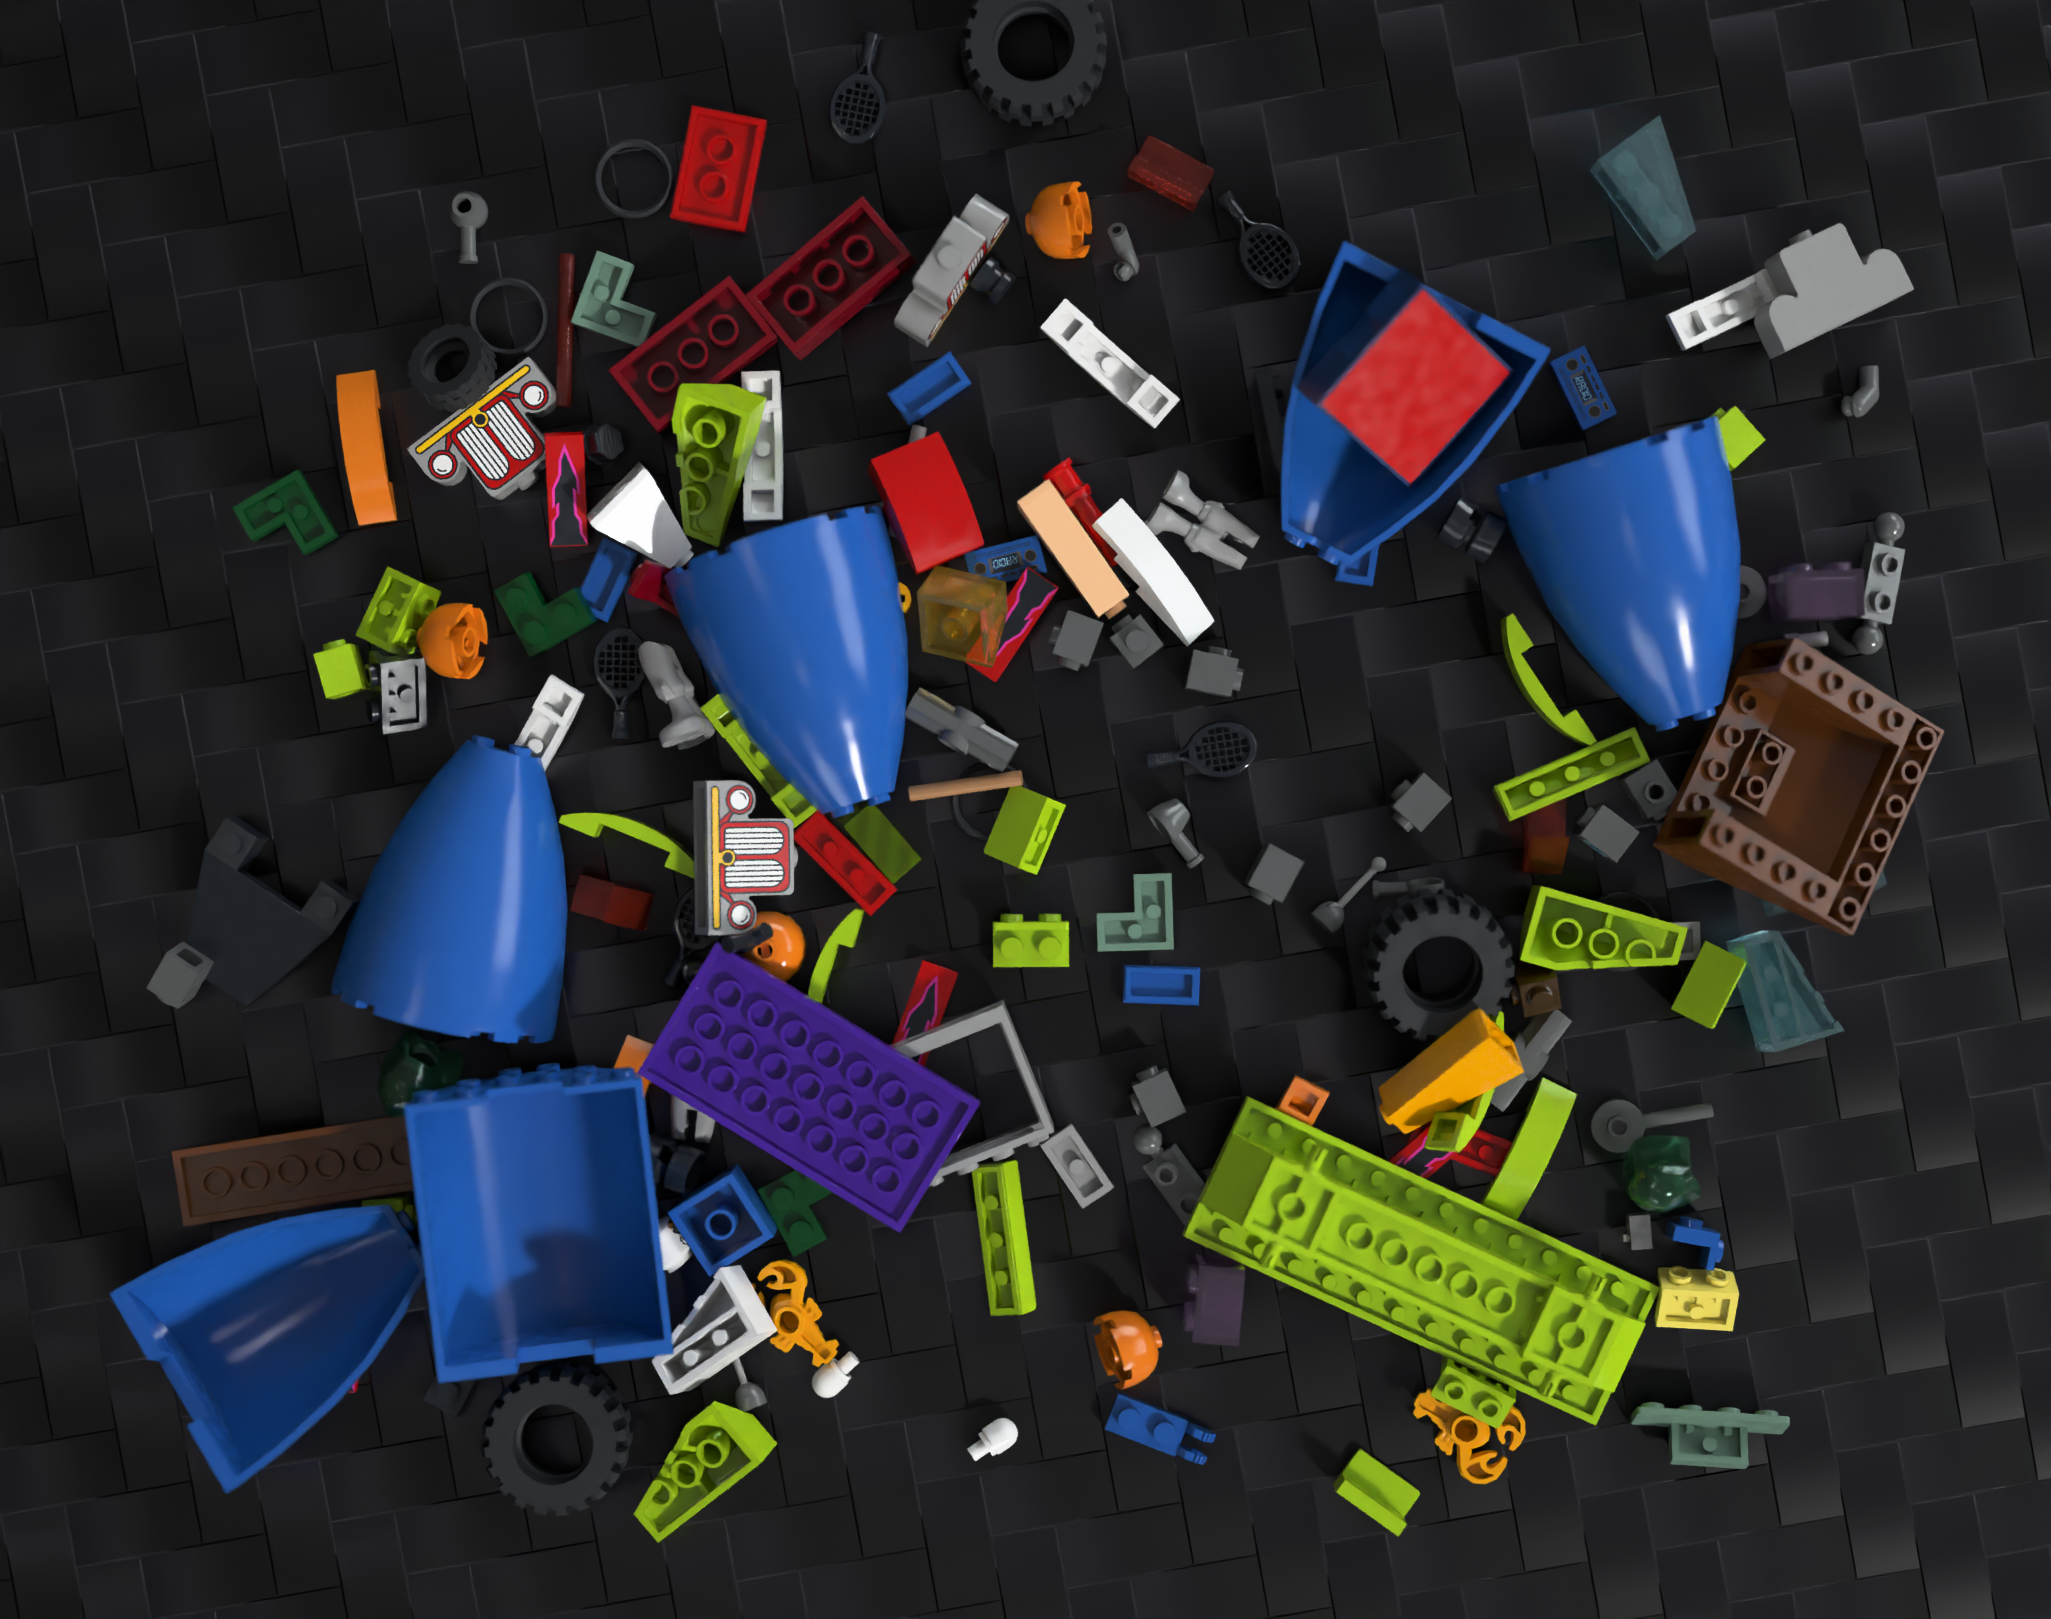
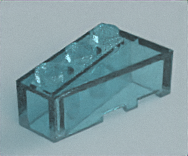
M1660 115L1598 159L1590 168L1656 261L1696 232Z
M1759 931L1726 941L1728 951L1747 962L1738 980V986L1757 1051L1778 1052L1844 1031L1840 1023L1833 1019L1823 1004L1824 999L1820 993L1813 989L1803 973L1805 970L1779 931Z

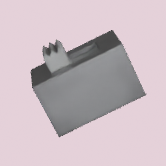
M1647 1212L1625 1213L1627 1233L1620 1234L1621 1241L1628 1242V1248L1631 1250L1652 1249L1650 1214Z

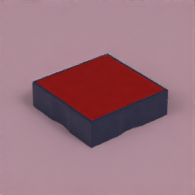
M1401 268L1364 309L1353 328L1326 352L1296 388L1411 489L1515 371L1427 287Z

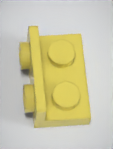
M1681 1266L1658 1268L1657 1278L1660 1289L1654 1316L1656 1327L1733 1331L1739 1291L1733 1272L1714 1268L1713 1271L1687 1269Z

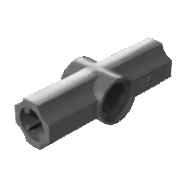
M921 687L913 696L905 712L907 719L937 735V739L949 748L963 755L968 753L1001 773L1004 772L1019 746L1015 741L985 725L986 722L973 712L958 705L954 707Z
M1559 1010L1534 1015L1521 1032H1516L1510 1038L1515 1044L1524 1073L1495 1087L1490 1103L1503 1112L1526 1081L1534 1079L1549 1059V1051L1572 1023L1567 1016Z

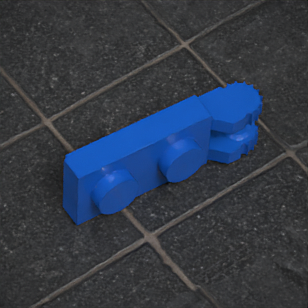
M1122 1392L1117 1393L1104 1426L1105 1430L1174 1457L1177 1454L1186 1460L1201 1465L1205 1464L1207 1455L1200 1450L1180 1444L1184 1433L1186 1432L1200 1441L1213 1443L1216 1436L1212 1431L1189 1422V1419Z

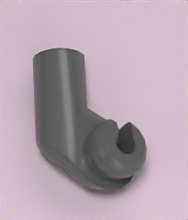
M1114 223L1107 231L1118 260L1113 265V273L1119 280L1128 281L1131 276H1136L1140 265L1126 226L1123 223Z
M1879 366L1859 367V390L1853 396H1845L1841 400V411L1845 416H1864L1878 401Z

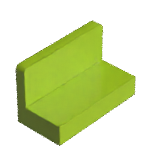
M1022 786L1010 787L984 848V853L1037 875L1066 805Z
M1705 941L1671 1009L1707 1028L1713 1029L1747 962Z
M1358 1449L1333 1483L1339 1495L1398 1537L1407 1526L1404 1519L1405 1515L1420 1496V1492L1416 1487L1362 1449Z

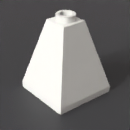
M640 462L587 514L589 523L594 528L670 569L673 566L675 568L684 566L694 554L690 550L692 548L691 544L653 478Z

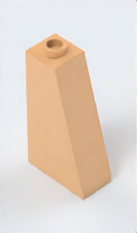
M1049 479L1017 502L1018 510L1036 535H1038V538L1097 619L1104 614L1108 619H1111L1127 607L1123 600L1128 598L1129 593Z

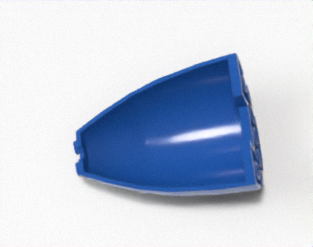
M1343 242L1318 298L1294 370L1284 424L1281 467L1282 530L1286 532L1283 538L1301 548H1304L1306 542L1320 548L1317 556L1334 565H1338L1340 560L1348 564L1353 563L1394 535L1435 502L1475 461L1518 404L1551 350L1502 323L1424 285L1508 364L1515 373L1410 489L1296 388L1326 352L1353 328L1364 309L1399 271L1395 267L1347 242Z
M1717 415L1494 486L1497 499L1505 519L1508 521L1507 524L1515 544L1547 608L1576 650L1605 683L1648 725H1655L1657 732L1678 726L1677 719L1690 715L1693 716L1694 721L1716 715L1714 707L1723 702L1734 651L1740 605L1741 546L1732 478Z
M879 506L868 508L869 513H865L864 507L846 509L837 513V518L832 521L824 514L777 527L730 543L731 546L725 548L726 554L721 556L718 555L717 551L700 555L689 560L688 569L683 570L682 566L676 567L664 576L687 636L724 705L748 739L779 774L821 814L831 812L832 818L855 812L852 804L867 800L869 807L891 800L889 793L895 790L904 740L905 712L907 710L909 689L908 636L897 566L882 508Z
M472 735V740H466L431 779L400 820L376 861L348 928L330 991L335 995H340V992H342L340 1000L353 1007L367 1008L369 1004L375 1006L374 1015L419 1028L468 1038L471 1035L479 1036L481 1032H487V1038L497 1042L517 1043L518 1039L523 1040L525 1036H529L528 1041L532 1043L548 1042L553 1040L563 983L568 913L564 855L555 807L540 757L531 755V748L509 744L508 750L494 747V739Z
M390 1205L335 1209L279 1219L222 1237L170 1260L110 1293L147 1359L160 1363L194 1422L187 1425L226 1493L243 1484L281 1455L329 1412L372 1364L404 1317L425 1279L421 1243L418 1244L411 1233L416 1227L404 1209L396 1212Z

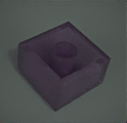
M1851 562L1827 563V565L1818 566V570H1813V564L1811 563L1791 564L1789 567H1781L1780 574L1769 577L1770 622L1846 620L1865 615L1864 569H1851Z
M1195 1255V1264L1187 1265L1186 1287H1188V1293H1192L1191 1302H1184L1183 1325L1184 1331L1190 1332L1192 1343L1239 1346L1245 1268L1242 1263L1229 1257Z

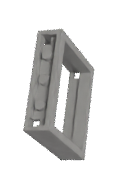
M1003 1000L890 1045L909 1058H912L999 1023L1038 1118L1036 1121L948 1155L929 1186L933 1185L934 1187L944 1181L943 1176L957 1171L958 1175H963L974 1171L979 1167L978 1162L992 1157L993 1161L1007 1158L1015 1153L1013 1148L1025 1143L1029 1147L1037 1146L1040 1142L1050 1139L1048 1134L1054 1132L1053 1121Z

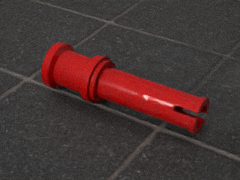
M1069 457L1042 477L1045 481L1049 479L1068 508H1071L1096 546L1101 550L1109 565L1113 567L1117 564L1114 558L1118 554L1092 527L1103 513L1089 495L1092 493L1089 484H1083L1072 468L1071 464L1073 461Z

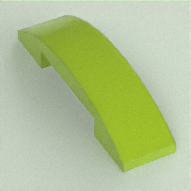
M1512 613L1501 619L1502 642L1509 668L1518 687L1533 709L1551 727L1570 740L1583 746L1595 743L1597 740L1576 709L1569 710L1563 715L1560 714L1521 653L1532 647L1533 643L1514 614Z
M716 695L700 708L767 791L771 800L782 814L793 821V828L817 811L779 774L748 739L719 695Z
M593 812L562 815L559 823L592 837H599L605 825L670 852L665 867L694 878V856L675 839L646 823L620 815Z
M856 908L838 925L818 958L811 978L808 996L821 1004L838 946L841 944L851 948L854 947L864 909Z
M1500 1011L1497 1016L1490 1013L1488 1017L1504 1032V1013ZM1495 1088L1449 1112L1435 1111L1424 1147L1428 1150L1460 1152L1480 1126Z
M1541 1077L1525 1110L1527 1114L1495 1180H1491L1480 1204L1512 1219L1517 1220L1555 1150L1577 1096L1576 1093Z

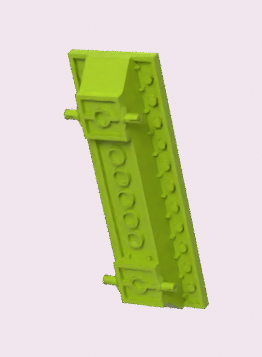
M1246 1096L1182 1233L1184 1237L1595 1426L1611 1392L1614 1393L1646 1325L1645 1319L1660 1289L1659 1286L1248 1096Z

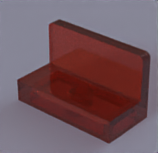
M1148 136L1138 156L1135 155L1131 162L1127 176L1194 212L1214 175V169L1155 137Z

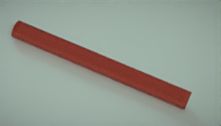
M566 253L559 254L556 406L571 407L573 324L571 319L573 317L575 255Z

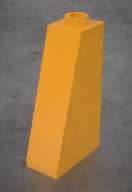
M1480 1008L1476 1009L1378 1088L1382 1100L1379 1109L1384 1120L1389 1125L1394 1124L1404 1134H1407L1432 1121L1435 1111L1449 1112L1524 1073L1515 1044Z

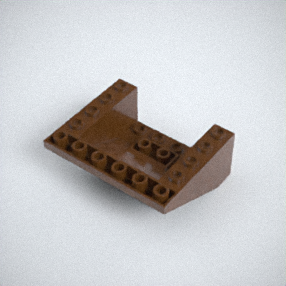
M1795 637L1746 645L1727 684L1723 702L1715 710L1716 715H1713L1653 846L1691 868L1842 935H1853L1944 734V730Z

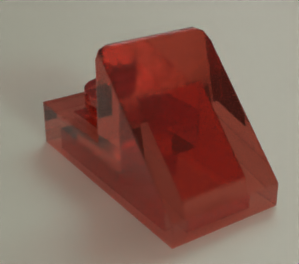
M1564 798L1526 814L1523 872L1562 874L1569 844V837H1565L1567 799Z
M580 874L570 911L601 919L605 923L645 931L655 894Z

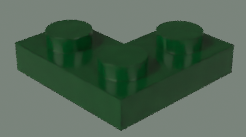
M298 469L232 507L249 538L254 542L286 524L304 555L310 554L339 537L303 473Z
M530 572L520 575L494 591L530 658L538 656L597 621L579 587L573 588L547 604Z
M796 1169L758 1189L793 1257L828 1238L811 1204L833 1193L832 1191Z

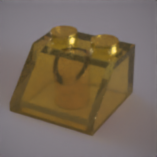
M936 566L917 591L922 651L992 668L1008 613L1006 581Z

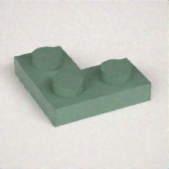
M597 251L571 323L637 348L648 340L657 315L652 311L622 301L635 266L627 261Z
M1172 873L1133 874L1134 912L1096 913L1098 952L1174 949Z

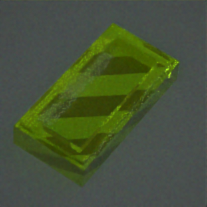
M868 805L844 826L892 884L922 860L876 805L871 807Z

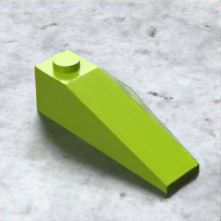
M682 383L679 386L672 417L673 433L677 435L678 453L675 456L676 465L680 467L682 489L679 491L683 532L685 535L716 547L721 545L759 432L767 397L732 384Z
M1532 885L1522 920L1519 960L1553 970L1678 965L1688 928L1543 886Z
M714 1401L685 1425L680 1434L681 1436L668 1454L660 1472L653 1480L634 1513L658 1543L761 1464L777 1445V1442L753 1414Z

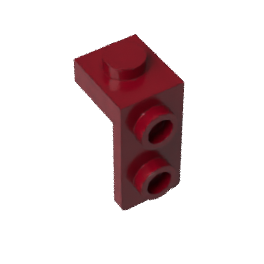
M646 560L632 573L628 594L639 599L654 602L680 618L664 578L674 568L670 569L665 565Z

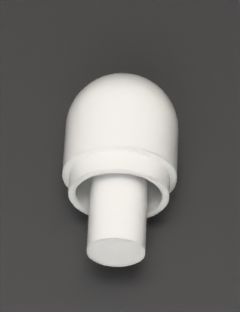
M849 1351L839 1361L833 1358L828 1364H824L812 1378V1387L815 1393L823 1398H830L838 1394L848 1384V1381L851 1379L849 1372L860 1362L859 1359Z
M996 1419L982 1429V1432L978 1434L981 1439L967 1448L975 1461L989 1452L992 1456L997 1453L999 1455L1011 1447L1017 1440V1427L1009 1419Z

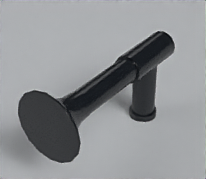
M763 922L747 933L724 937L721 941L722 950L727 954L734 952L740 955L745 954L773 936V930L768 923ZM687 955L683 958L681 971L689 985H691L706 958L700 959L695 955Z

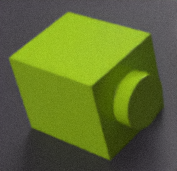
M345 639L322 645L324 651L313 654L326 698L338 699L370 689L366 683L365 667L358 645L346 644Z

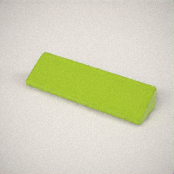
M1633 727L1498 784L1492 790L1510 822L1651 761L1636 728Z
M1017 1160L979 1164V1167L972 1171L990 1315H1023L1036 1309V1299Z

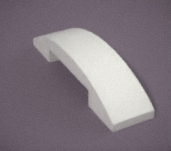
M1765 268L1734 285L1689 304L1665 317L1683 351L1754 318L1758 309L1779 295Z
M1065 298L1040 329L1100 385L1155 429L1180 399L1152 374L1149 375L1093 326L1094 323Z
M780 371L741 372V385L743 389L767 397L759 432L744 474V522L783 521V426Z
M554 675L549 676L532 707L534 709L515 742V745L531 748V755L541 758L544 771L559 748L584 697L582 692Z

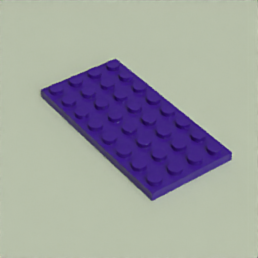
M719 941L715 943L637 1072L652 1083L899 1233L980 1104V1100L739 953H725Z

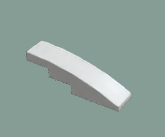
M1122 498L1092 525L1118 554L1114 560L1139 585L1135 592L1187 647L1214 622L1213 617L1177 563Z

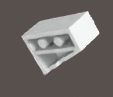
M741 1265L719 1268L714 1275L715 1280L704 1295L699 1296L693 1304L694 1308L685 1321L679 1324L672 1333L674 1354L655 1356L652 1360L670 1395L691 1391L778 1331Z

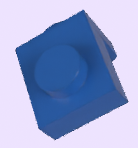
M1680 1216L1679 1222L1668 1221L1665 1236L1673 1241L1702 1246L1699 1265L1705 1270L1713 1271L1715 1262L1720 1263L1723 1255L1724 1242L1720 1240L1721 1234L1714 1229L1702 1227V1220Z

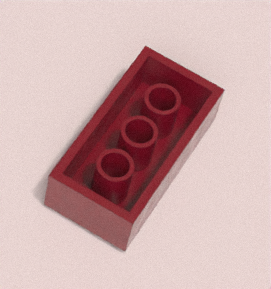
M862 196L745 296L799 360H802L917 262Z
M728 276L610 368L609 372L659 435L672 425L678 390L682 383H726L777 343V335L733 279Z

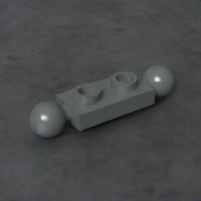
M1885 512L1876 518L1873 530L1879 541L1878 543L1865 542L1851 617L1863 620V625L1858 627L1853 633L1852 643L1858 652L1866 655L1877 652L1883 644V634L1878 628V624H1892L1905 549L1893 547L1894 541L1898 540L1905 530L1903 519L1894 512Z
M1149 1124L1142 1125L1135 1130L1132 1141L1138 1152L1150 1155L1152 1158L1143 1165V1169L1186 1227L1205 1183L1176 1143L1164 1150L1162 1147L1163 1137L1157 1127L1151 1128Z

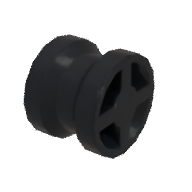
M992 256L979 270L970 287L976 292H984L988 296V301L996 305L1008 291L1017 274L1011 270L1005 271L999 266V261Z

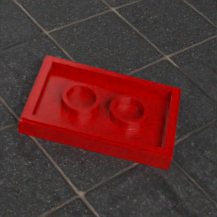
M691 106L670 213L672 220L746 233L767 127L765 119Z

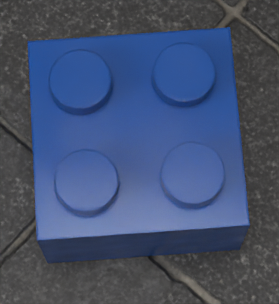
M735 1164L695 1189L689 1196L676 1201L668 1211V1215L709 1277L715 1274L719 1268L726 1267L774 1237L778 1228L738 1164Z

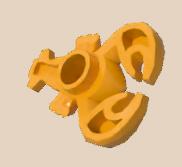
M786 1259L772 1261L760 1271L757 1278L759 1281H762L769 1275H776L777 1280L769 1281L766 1286L775 1290L790 1289V1294L780 1293L772 1299L769 1316L779 1334L772 1337L770 1343L775 1344L776 1348L781 1349L785 1353L789 1352L796 1343L798 1346H802L805 1350L811 1351L814 1354L813 1365L819 1367L822 1363L828 1364L838 1353L836 1348L839 1346V1343L836 1339L825 1341L823 1338V1333L815 1323L822 1316V1312L818 1309V1305L814 1302L813 1298L809 1297L806 1305L803 1302L805 1288L808 1283L805 1270L798 1263ZM751 1283V1285H752L753 1288L755 1289V1288H756V1284ZM760 1291L757 1295L766 1309L765 1297Z
M1430 1387L1425 1392L1420 1391L1413 1401L1415 1408L1412 1413L1417 1419L1428 1415L1441 1430L1437 1434L1434 1443L1442 1451H1445L1446 1455L1452 1454L1454 1443L1457 1445V1466L1460 1475L1471 1483L1487 1484L1496 1480L1504 1471L1508 1458L1503 1455L1497 1462L1488 1464L1487 1461L1490 1458H1495L1498 1451L1485 1450L1472 1454V1449L1478 1448L1489 1441V1425L1442 1401L1436 1400V1398L1431 1396L1432 1388ZM1514 1406L1511 1407L1501 1426L1495 1428L1497 1439L1502 1445L1506 1442V1431L1511 1432V1441L1508 1449L1512 1451L1521 1444L1526 1434L1525 1419L1520 1410Z

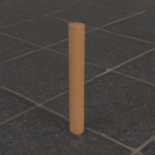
M1021 770L909 786L908 791L910 801L1021 786L1023 785V776Z

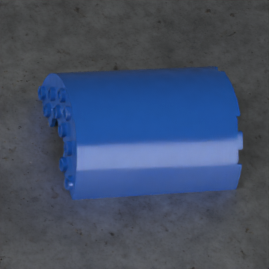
M559 1063L538 1065L536 1067L537 1071L521 1073V1068H506L498 1071V1077L481 1080L466 1079L456 1082L454 1086L439 1090L416 1092L413 1094L414 1099L404 1106L439 1383L518 1373L520 1363L595 1354V1362L604 1363L674 1354L641 1075L634 1072V1068H596L595 1065H585L570 1069H560Z

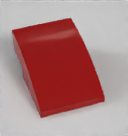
M939 431L870 460L867 472L884 503L882 510L916 575L984 546V540L968 494Z

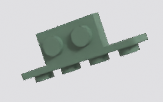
M1648 1402L1635 1409L1631 1415V1424L1668 1427L1669 1464L1746 1469L1749 1466L1747 1432L1783 1434L1790 1425V1417L1778 1416V1412L1774 1410H1759L1755 1414L1740 1413L1739 1409L1732 1407L1719 1408L1716 1412L1702 1411V1407L1698 1405H1683L1679 1409L1664 1408V1405L1661 1403Z

